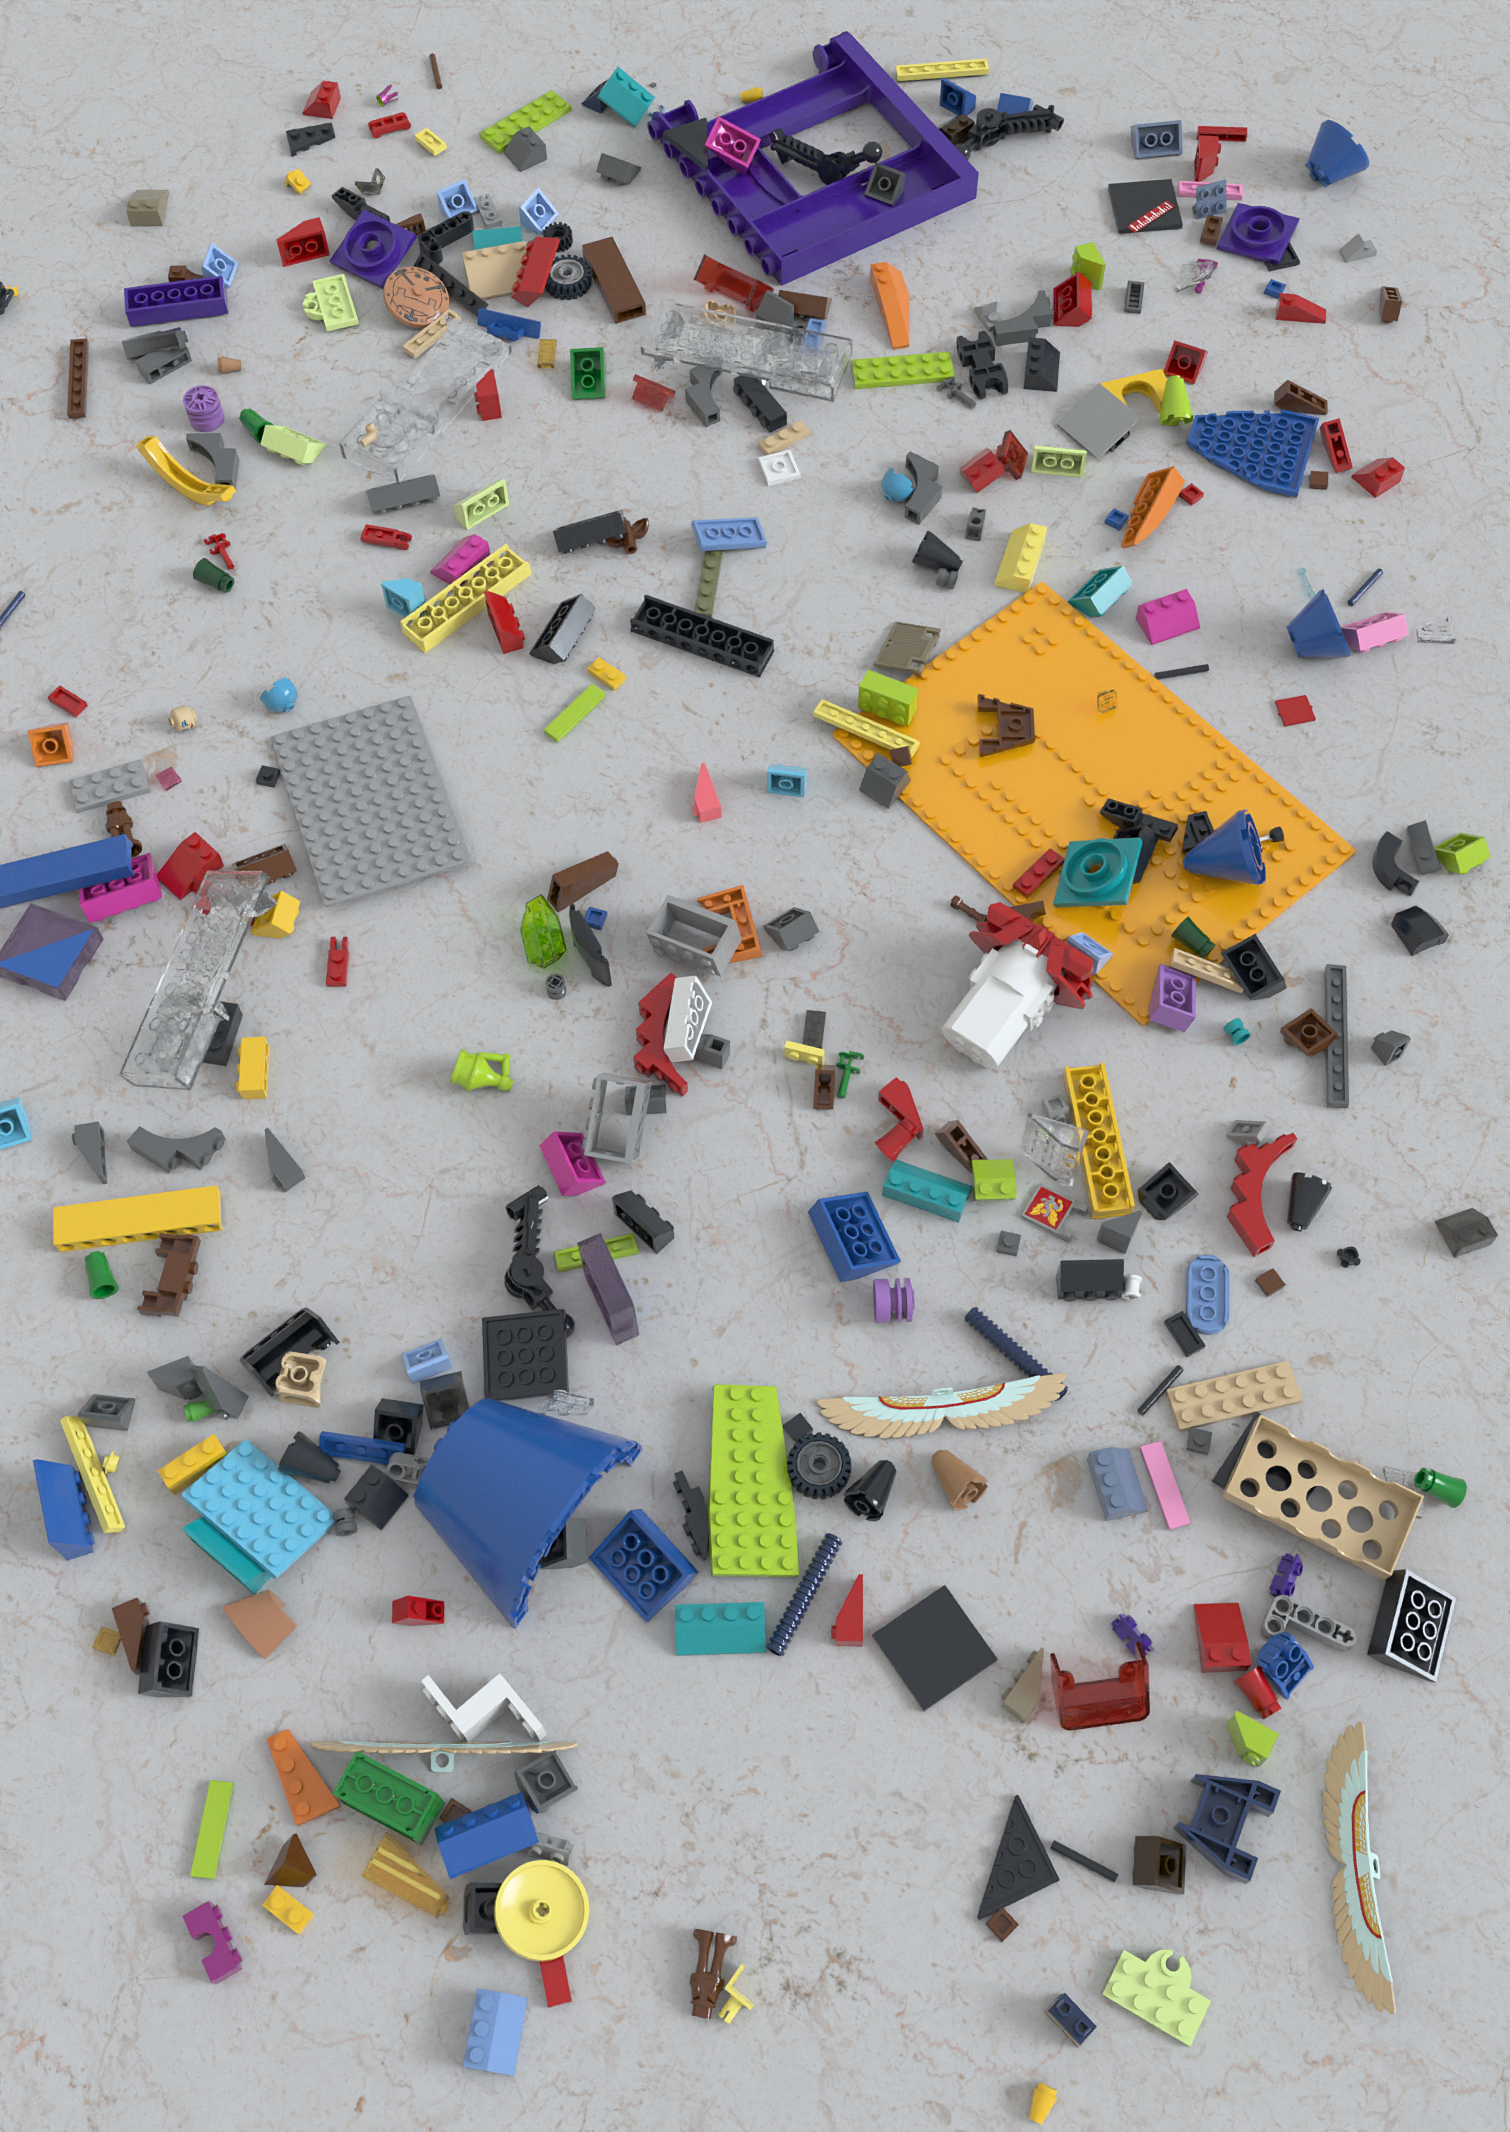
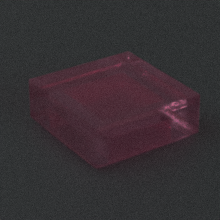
M172 767L155 775L165 791L182 782Z

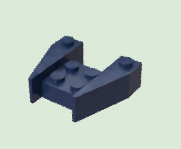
M1195 1774L1190 1782L1203 1787L1190 1826L1178 1822L1174 1825L1173 1829L1222 1874L1246 1884L1251 1881L1258 1861L1257 1857L1236 1848L1248 1811L1251 1809L1269 1817L1274 1813L1281 1791L1256 1780Z

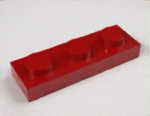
M1050 848L1013 883V888L1028 898L1064 863L1065 859Z

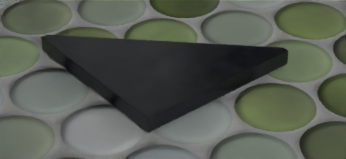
M707 118L663 131V138L704 171L707 170L708 155L707 148L704 146L707 141Z
M1016 1795L1013 1800L977 1915L978 1921L1060 1881L1019 1795Z

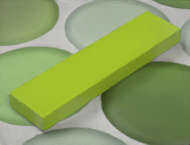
M591 684L544 729V733L556 742H559L606 697V693L594 684Z
M634 1233L554 1251L558 1273L639 1254Z
M210 1780L190 1877L215 1880L234 1788L233 1782Z

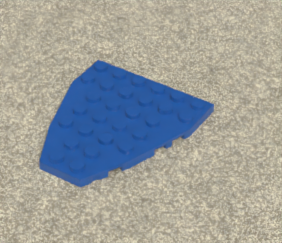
M1264 410L1263 414H1256L1254 411H1226V415L1219 416L1216 413L1195 415L1187 445L1215 465L1263 490L1297 498L1319 418L1288 410H1280V413H1270V410Z

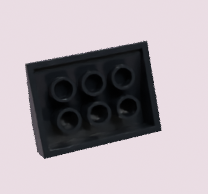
M1407 1569L1394 1570L1392 1576L1387 1578L1367 1655L1390 1667L1431 1682H1437L1457 1598Z

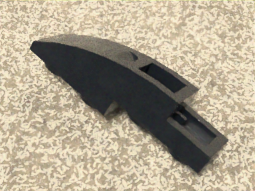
M341 187L331 195L332 199L354 220H357L362 211L366 210L390 222L388 215L367 205L365 198L344 187Z
M1110 798L1107 799L1100 811L1103 817L1122 829L1146 824L1160 840L1171 842L1178 830V824L1144 814L1143 808Z
M683 1470L674 1474L676 1481L673 1482L677 1494L681 1493L684 1498L681 1502L685 1512H690V1514L684 1516L685 1523L682 1526L687 1537L691 1535L694 1541L691 1546L695 1555H700L702 1561L707 1559L709 1550V1525L705 1500L700 1487L697 1486L691 1489Z

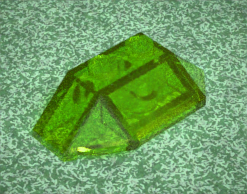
M540 894L526 903V911L523 916L520 932L528 963L545 969L557 962L567 948L559 917L545 897Z

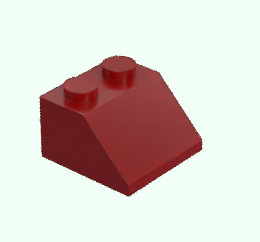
M322 81L309 95L302 112L303 115L333 119L341 99L338 82Z
M1199 135L1194 159V182L1203 181L1212 175L1214 168L1218 166L1219 158L1217 154L1221 152V143H1219L1218 136Z
M1174 340L1163 372L1168 376H1180L1184 381L1195 384L1203 368L1208 351Z
M490 369L476 384L477 392H474L475 402H479V404H476L477 414H481L482 421L502 418L494 369Z
M988 447L959 468L977 493L1005 473L1001 463Z
M1393 457L1376 459L1354 473L1351 478L1374 498H1377L1401 482L1405 467Z

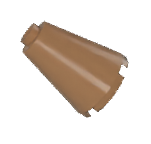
M938 1450L932 1456L931 1464L954 1510H964L968 1508L967 1503L970 1501L975 1503L984 1495L988 1488L986 1484L988 1481L985 1477L948 1450Z

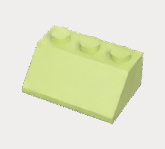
M265 425L261 445L267 447V451L281 453V457L295 459V463L300 465L312 463L326 446L321 441L288 427L278 425Z
M1034 445L1031 472L1083 477L1087 451Z
M504 479L496 480L453 505L455 518L468 530L508 506L509 499L506 481Z

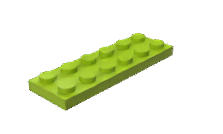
M550 90L480 132V139L498 154H501L505 151L516 132L530 126L536 133L572 111L571 105L553 90Z
M951 352L851 360L855 389L943 382L945 379L949 380L951 377L955 378Z

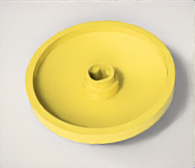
M537 1860L519 1866L509 1874L498 1890L494 1904V1919L497 1931L502 1941L511 1951L527 1960L550 1961L565 1955L579 1942L588 1924L589 1901L583 1884L570 1869L557 1862Z

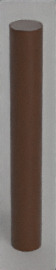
M432 53L429 57L437 89H441L442 83L436 56Z

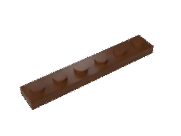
M87 338L70 340L67 405L69 419L86 417L89 350Z

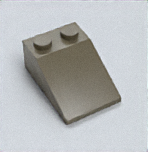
M136 190L128 199L126 209L131 226H163L169 190Z

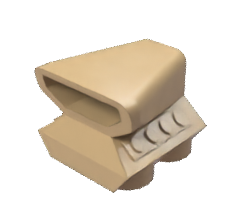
M287 1352L281 1362L280 1375L276 1379L274 1393L279 1394V1400L285 1403L319 1408L321 1404V1379L327 1360L320 1356Z

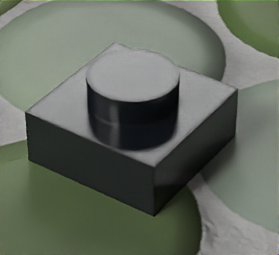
M262 765L257 775L256 783L275 788L281 772L278 768Z

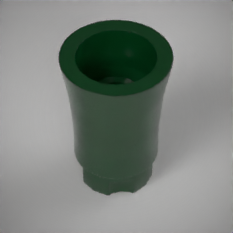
M202 558L196 564L193 571L194 580L226 593L232 589L235 582L233 577L215 566L207 558Z
M1189 916L1179 924L1171 935L1172 938L1189 948L1194 954H1198L1202 959L1207 957L1216 946Z

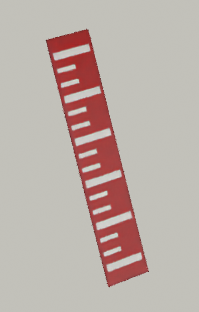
M1167 200L1127 227L1133 232H1137L1175 206Z

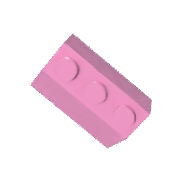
M1387 611L1341 626L1346 642L1352 650H1357L1359 653L1368 652L1374 646L1383 647L1389 641H1400L1402 637L1408 635L1405 614Z

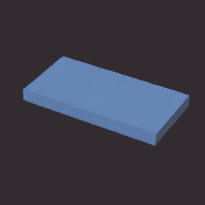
M757 517L694 520L691 523L700 551L764 548L767 545Z

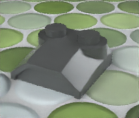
M556 1750L549 1751L519 1768L514 1773L518 1788L523 1792L529 1807L536 1814L547 1811L549 1807L578 1790V1787L574 1785L557 1756Z

